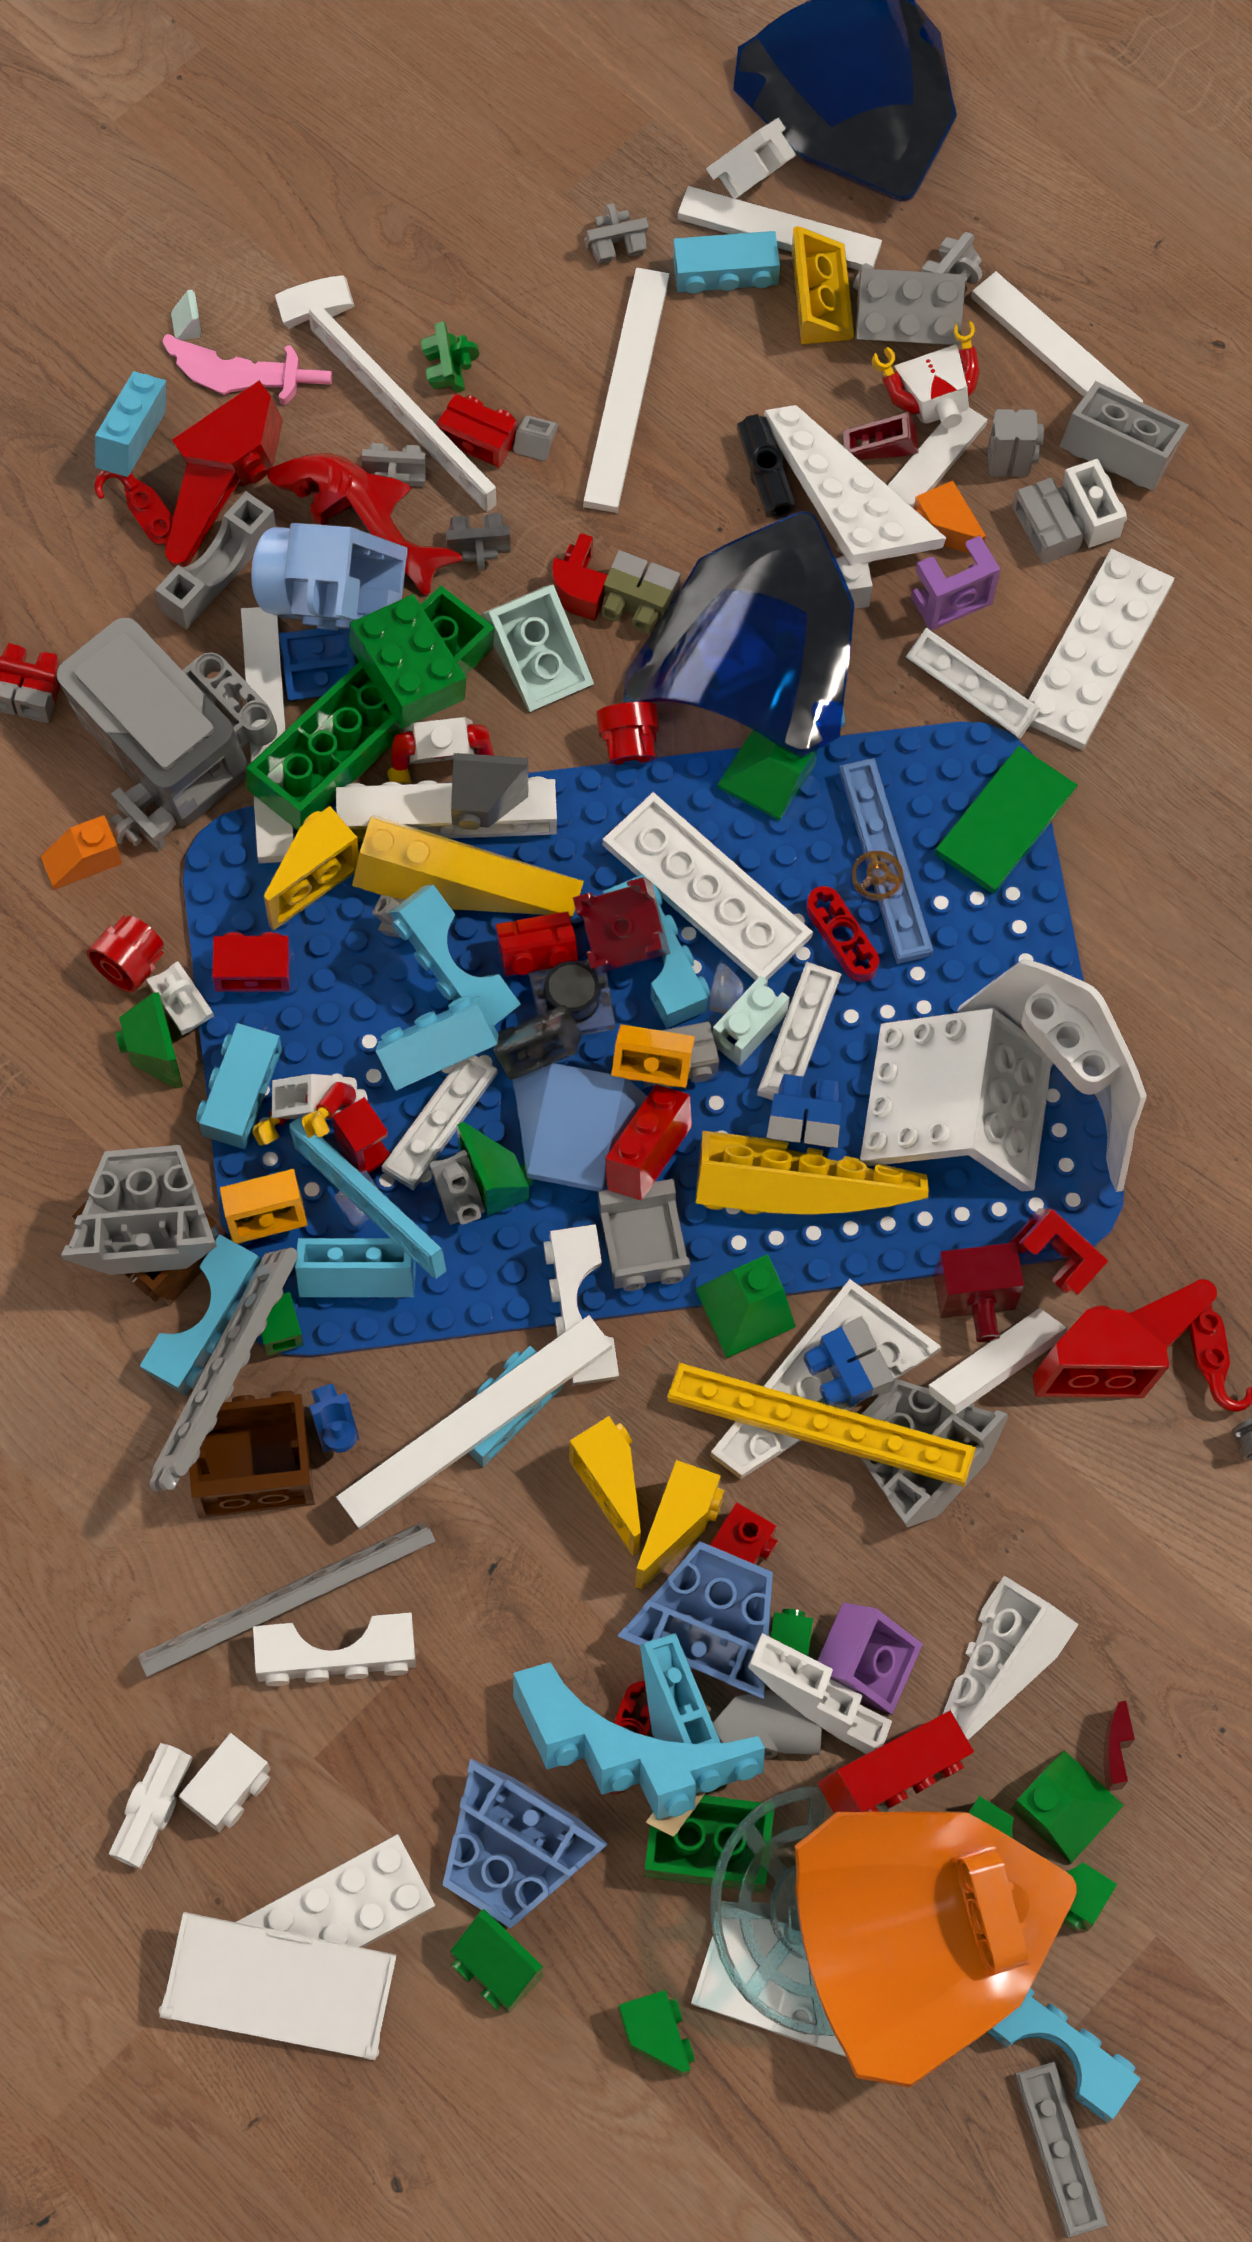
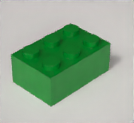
M414 594L350 622L349 646L401 729L465 700L467 677Z
M704 1795L674 1837L650 1825L643 1877L763 1893L767 1879L775 1804Z

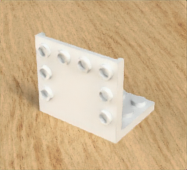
M994 1008L881 1024L860 1161L867 1166H876L878 1164L886 1165L969 1155L1020 1191L1034 1190L1052 1061L1025 1031Z

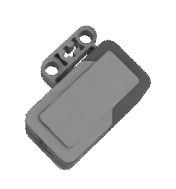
M125 617L113 621L66 659L57 671V679L80 724L136 784L141 783L152 796L153 803L158 808L162 807L170 813L176 825L179 826L193 823L246 779V767L249 764L242 746L249 741L254 745H267L275 739L278 732L277 724L268 704L222 656L212 652L204 653L181 670L143 628L131 618ZM212 672H220L214 678H206ZM234 698H236L238 701H243L244 706L242 709L240 704ZM257 720H266L261 726H251Z

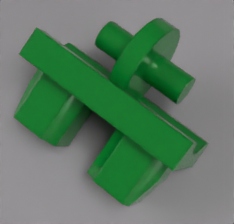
M444 321L436 323V334L421 340L422 350L427 360L432 361L438 358L441 360V363L426 368L427 380L433 389L451 386L455 393L464 391L465 385L462 369L468 370L472 367L471 362L479 357V347L475 342L467 341L466 335L456 337L454 334L448 333L447 325Z

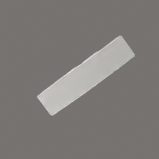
M763 1633L761 1634L748 1668L771 1690L805 1717L865 1754L884 1745L892 1723L891 1720L860 1705L863 1695L830 1679L833 1671L832 1668Z

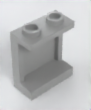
M673 1179L654 1182L642 1201L609 1190L598 1191V1208L614 1289L624 1288L626 1291H634L644 1288L646 1283L658 1281L666 1285L675 1284L682 1281L684 1277L689 1276L690 1261L686 1256L675 1202L676 1191Z

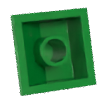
M484 1908L450 1950L451 1957L455 1960L451 1967L466 1982H469L472 1978L484 1988L480 1995L496 2011L503 2007L510 2013L543 1978V1966Z

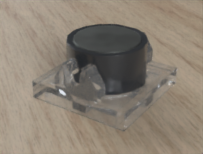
M589 959L565 961L557 964L554 968L529 973L542 1042L615 1029L606 972L598 973L592 970Z

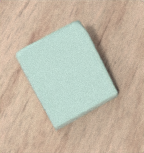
M187 290L171 313L175 338L182 341L201 338L200 335H202L195 292Z

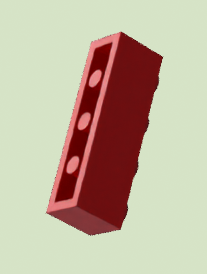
M950 1710L839 1768L817 1782L834 1814L836 1812H879L877 1806L883 1803L887 1809H890L908 1799L909 1797L905 1791L913 1788L915 1794H918L936 1784L934 1776L938 1773H941L943 1779H946L965 1767L961 1760L973 1754L974 1750Z

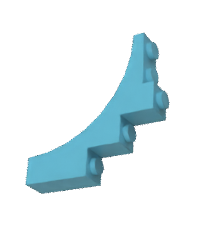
M551 1662L513 1673V1698L546 1769L567 1766L577 1760L585 1759L601 1795L613 1791H623L632 1785L640 1784L657 1820L670 1816H680L689 1810L695 1809V1796L697 1793L711 1792L720 1786L739 1780H749L763 1773L765 1747L759 1736L728 1743L689 1744L659 1740L634 1733L616 1725L584 1705L563 1683Z

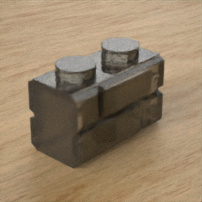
M563 1005L521 1022L517 1027L512 1026L499 1031L498 1044L495 1045L494 1052L508 1078L513 1080L577 1054L579 1049L578 1043H580L582 1035L570 1011Z

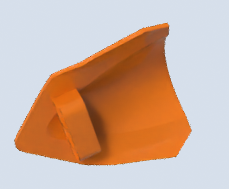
M836 1812L795 1845L796 1903L808 1966L827 2020L845 2052L856 2078L911 2088L1020 2007L1074 1901L1077 1889L1073 1877L1044 1857L967 1812Z

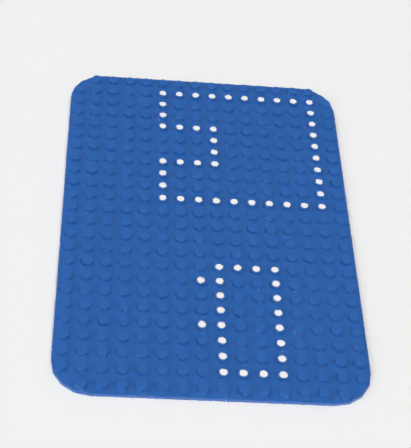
M958 721L822 739L820 743L816 744L818 750L815 767L780 821L717 788V784L741 749L732 748L657 757L650 762L644 763L632 760L624 761L623 765L607 763L528 773V778L539 776L546 779H555L557 834L448 838L583 880L584 883L580 895L592 893L598 896L602 895L603 891L638 877L609 852L602 843L606 835L654 792L813 931L812 938L768 979L767 987L771 988L777 997L782 992L790 997L788 1009L806 962L841 973L839 984L803 1077L801 1097L815 1099L818 1079L838 1081V1102L842 1103L838 1148L803 1143L807 1110L804 1111L800 1143L784 1141L789 1143L788 1150L806 1154L809 1147L823 1150L822 1156L831 1160L839 1161L844 1156L857 1158L860 1161L881 1024L958 1013V1008L962 1003L1023 959L1052 967L1084 982L1052 822L995 894H992L935 855L939 844L1015 749L1021 746L1033 754L1012 733L989 723ZM875 758L933 948V955L930 957L899 964L896 963L839 773L840 765ZM336 799L329 805L335 812ZM254 806L221 814L199 831L186 854L183 877L194 984L214 1014L213 1018L199 1026L207 1101L212 1090L209 1088L212 1071L215 1067L220 1068L224 1058L221 1055V1050L226 1035H233L237 1023L279 1035L282 1046L280 1057L254 1126L270 1118L269 1112L272 1110V1080L307 1074L351 1077L357 1081V1089L366 1091L368 1103L387 1129L388 1136L381 1141L391 1154L456 1064L395 1091L376 1053L378 1042L382 1040L381 1035L396 1027H401L402 1031L416 1025L414 1021L418 1017L428 1012L434 1011L438 1015L449 1010L448 1005L453 1002V999L448 1000L441 994L436 986V982L439 980L430 969L427 971L419 964L414 956L416 949L408 939L405 941L402 938L387 936L378 930L382 921L372 913L382 895L352 886L355 873L273 931L268 923L264 894L281 862L258 864ZM293 827V840H294V838H295V836H296V834H297V832H298L294 827ZM358 842L359 853L363 842ZM820 886L833 888L839 894L878 953V970L871 980L857 982L847 975L808 916L806 910L807 900L813 889ZM661 897L662 904L660 907L665 916L669 914L672 916L678 929L676 937L681 947L686 945L694 960L692 968L696 976H703L710 990L706 1012L667 1029L709 1021L713 1032V1027L756 980ZM819 899L816 908H825L829 914V923L833 919L829 912L831 902L824 903ZM452 909L455 916L448 929L447 945L454 963L465 973L476 977L499 974L521 1004L494 1025L499 1034L498 1044L475 1054V1056L495 1067L497 1075L463 1122L514 1153L520 1166L525 1164L513 1079L550 1063L611 1074L615 1044L621 1024L660 1031L667 1030L650 998L651 983L662 972L664 962L660 956L601 974L595 971L599 984H605V991H600L599 1005L596 1012L588 1020L581 1023L565 1024L556 1020L548 1013L545 1001L539 1002L538 995L544 994V981L551 969L505 977L498 949L496 924L510 921L515 922L516 920L544 915ZM575 909L574 915L570 916L576 939L578 961L590 967L587 951H591L586 927L583 918L577 915ZM845 926L836 927L832 931L833 937L840 942L849 941L853 937L852 931ZM229 932L241 933L244 936H260L265 932H275L282 936H288L291 950L290 991L215 992L212 978L213 937L223 936ZM856 945L852 950L856 955L855 967L861 965L864 969H868L869 960L862 961L856 953ZM784 1017L740 1067L716 1048L719 1058L718 1073L712 1074L713 1077L704 1082L694 1083L691 1082V1079H688L686 1088L677 1086L670 1088L690 1094L692 1127L655 1182L669 1179L674 1181L676 1191L675 1202L686 1256L690 1261L689 1276L684 1277L682 1281L667 1285L662 1284L661 1281L646 1283L644 1288L634 1291H626L624 1288L614 1289L598 1208L597 1191L532 1179L533 1185L529 1186V1200L487 1216L486 1212H483L480 1219L464 1225L459 1222L450 1225L447 1221L431 1168L428 1169L415 1189L412 1190L383 1172L382 1166L364 1177L442 1248L447 1271L436 1279L416 1262L414 1297H299L295 1262L282 1289L283 1293L290 1292L304 1346L283 1351L279 1354L283 1356L319 1357L556 1326L555 1317H561L559 1301L552 1302L549 1285L550 1279H556L554 1264H546L543 1242L550 1241V1231L596 1224L602 1263L600 1267L593 1270L583 1279L577 1291V1306L582 1319L590 1315L593 1321L703 1307L695 1288L767 1254L781 1281L786 1296L842 1289L849 1279L859 1286L933 1277L941 1251L1009 1243L1011 1238L1039 1208L1053 1209L1095 1247L1112 1232L1124 1205V1190L1116 1192L1110 1179L1106 1161L1108 1140L1106 1122L1096 1095L1081 1093L1056 1065L1051 1062L1034 1190L1020 1191L984 1165L966 1155L886 1164L887 1166L926 1174L929 1190L928 1198L889 1207L827 1214L766 1212L748 1214L741 1209L724 1207L723 1209L714 1210L702 1204H696V1183L702 1131L766 1138L773 1100L758 1096L757 1093L785 1020ZM731 1035L726 1038L733 1045L737 1042ZM630 1080L646 1096L654 1088V1086L645 1087L643 1081ZM288 1119L282 1126L276 1124L274 1127L280 1137L267 1145L260 1146L253 1135V1131L250 1134L245 1149L212 1139L221 1227L230 1236L220 1187L290 1169L295 1171L308 1226L238 1243V1245L258 1255L261 1260L264 1254L268 1252H275L286 1248H294L297 1251L298 1238H390L295 1149L289 1124L296 1119ZM333 1119L325 1120L330 1131L322 1136V1138L347 1160L336 1143ZM457 1131L435 1161L448 1159L459 1152ZM867 1166V1168L874 1169L875 1166ZM1051 1240L1038 1254H1032L1029 1250L1025 1253L1018 1251L1020 1265L1059 1261L1065 1258L1050 1245ZM260 1334L256 1338L255 1342L264 1346L262 1336Z

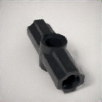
M758 414L746 416L743 421L737 423V431L750 467V480L757 488L766 517H771L774 520L785 518L788 514L795 511L796 504L782 466V453L775 445L766 416L762 417ZM768 465L772 468H762L761 466Z

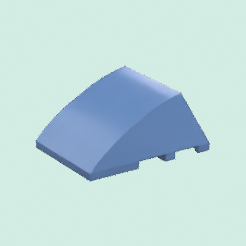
M550 1063L514 1078L513 1089L516 1095L517 1116L521 1128V1142L527 1178L597 1192L603 1191L607 1185L605 1157L647 1096L628 1079L611 1076L608 1073Z
M699 1541L664 1584L618 1634V1637L640 1646L643 1643L676 1633L689 1667L764 1699L765 1683L748 1668V1665L761 1634L769 1636L773 1572Z
M470 1759L467 1771L469 1773L464 1795L461 1798L460 1814L456 1832L452 1839L443 1886L481 1910L484 1908L493 1918L511 1929L608 1844L579 1818L517 1779L474 1759Z

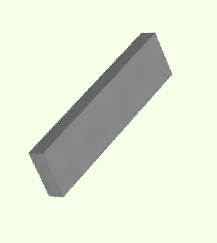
M1055 2062L1016 2073L1014 2076L1066 2238L1108 2226Z

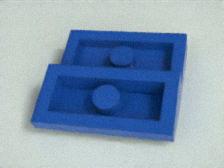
M316 628L279 633L288 702L321 698L356 665L354 652L349 646V629L338 628V631Z

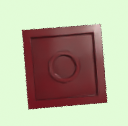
M645 877L627 881L626 883L629 887L595 896L592 893H586L573 897L576 913L579 917L583 918L591 947V951H587L592 970L601 974L670 954L652 882Z

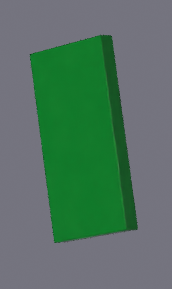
M1018 746L939 844L935 855L992 894H995L1076 792L1078 784L1021 746Z

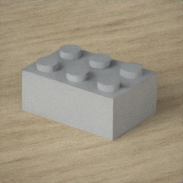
M861 268L855 339L960 345V342L954 337V327L957 323L958 333L961 335L966 274Z

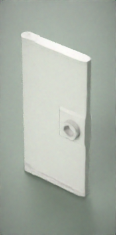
M722 1903L717 1909L718 1917L691 2005L847 2057L834 2035L816 1992L800 1930Z
M183 1912L167 1990L164 1994L163 2003L159 2007L160 2018L173 2019L375 2060L379 2055L380 2031L396 1954Z

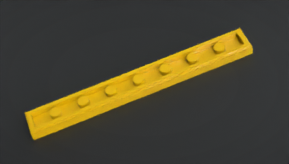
M680 1362L667 1396L668 1402L962 1487L966 1485L976 1452V1447Z

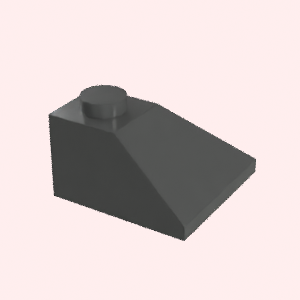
M454 753L451 797L452 825H459V827L467 830H476L480 827L489 828L528 798V758Z

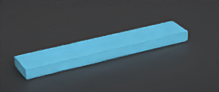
M300 1117L289 1124L295 1149L423 1269L436 1279L447 1271L440 1246L322 1137H317L315 1134L308 1138Z

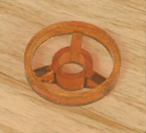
M870 851L861 855L854 863L852 883L858 893L868 899H888L895 895L902 885V866L894 856L887 852ZM877 857L887 859L893 863L899 877L889 872L888 866L884 862L878 861ZM870 858L871 864L867 869V878L859 885L856 879V870L864 860ZM880 869L885 875L878 878L873 876L871 871ZM886 881L897 884L891 891L883 894H874L865 890L871 884L882 885Z

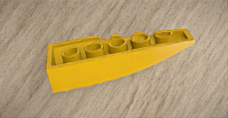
M373 815L370 817L361 846L352 886L380 895L391 896L393 899H407L422 886L434 884L450 908L454 910L540 915L568 911L569 916H573L575 912L573 897L580 895L584 881Z
M702 1131L696 1183V1204H702L709 1209L734 1208L741 1209L748 1214H759L761 1212L827 1214L883 1208L928 1198L929 1190L926 1174L878 1164L874 1169H870L859 1159L844 1156L839 1161L831 1160L822 1156L823 1150L810 1147L807 1149V1154L788 1150L789 1143L780 1140Z

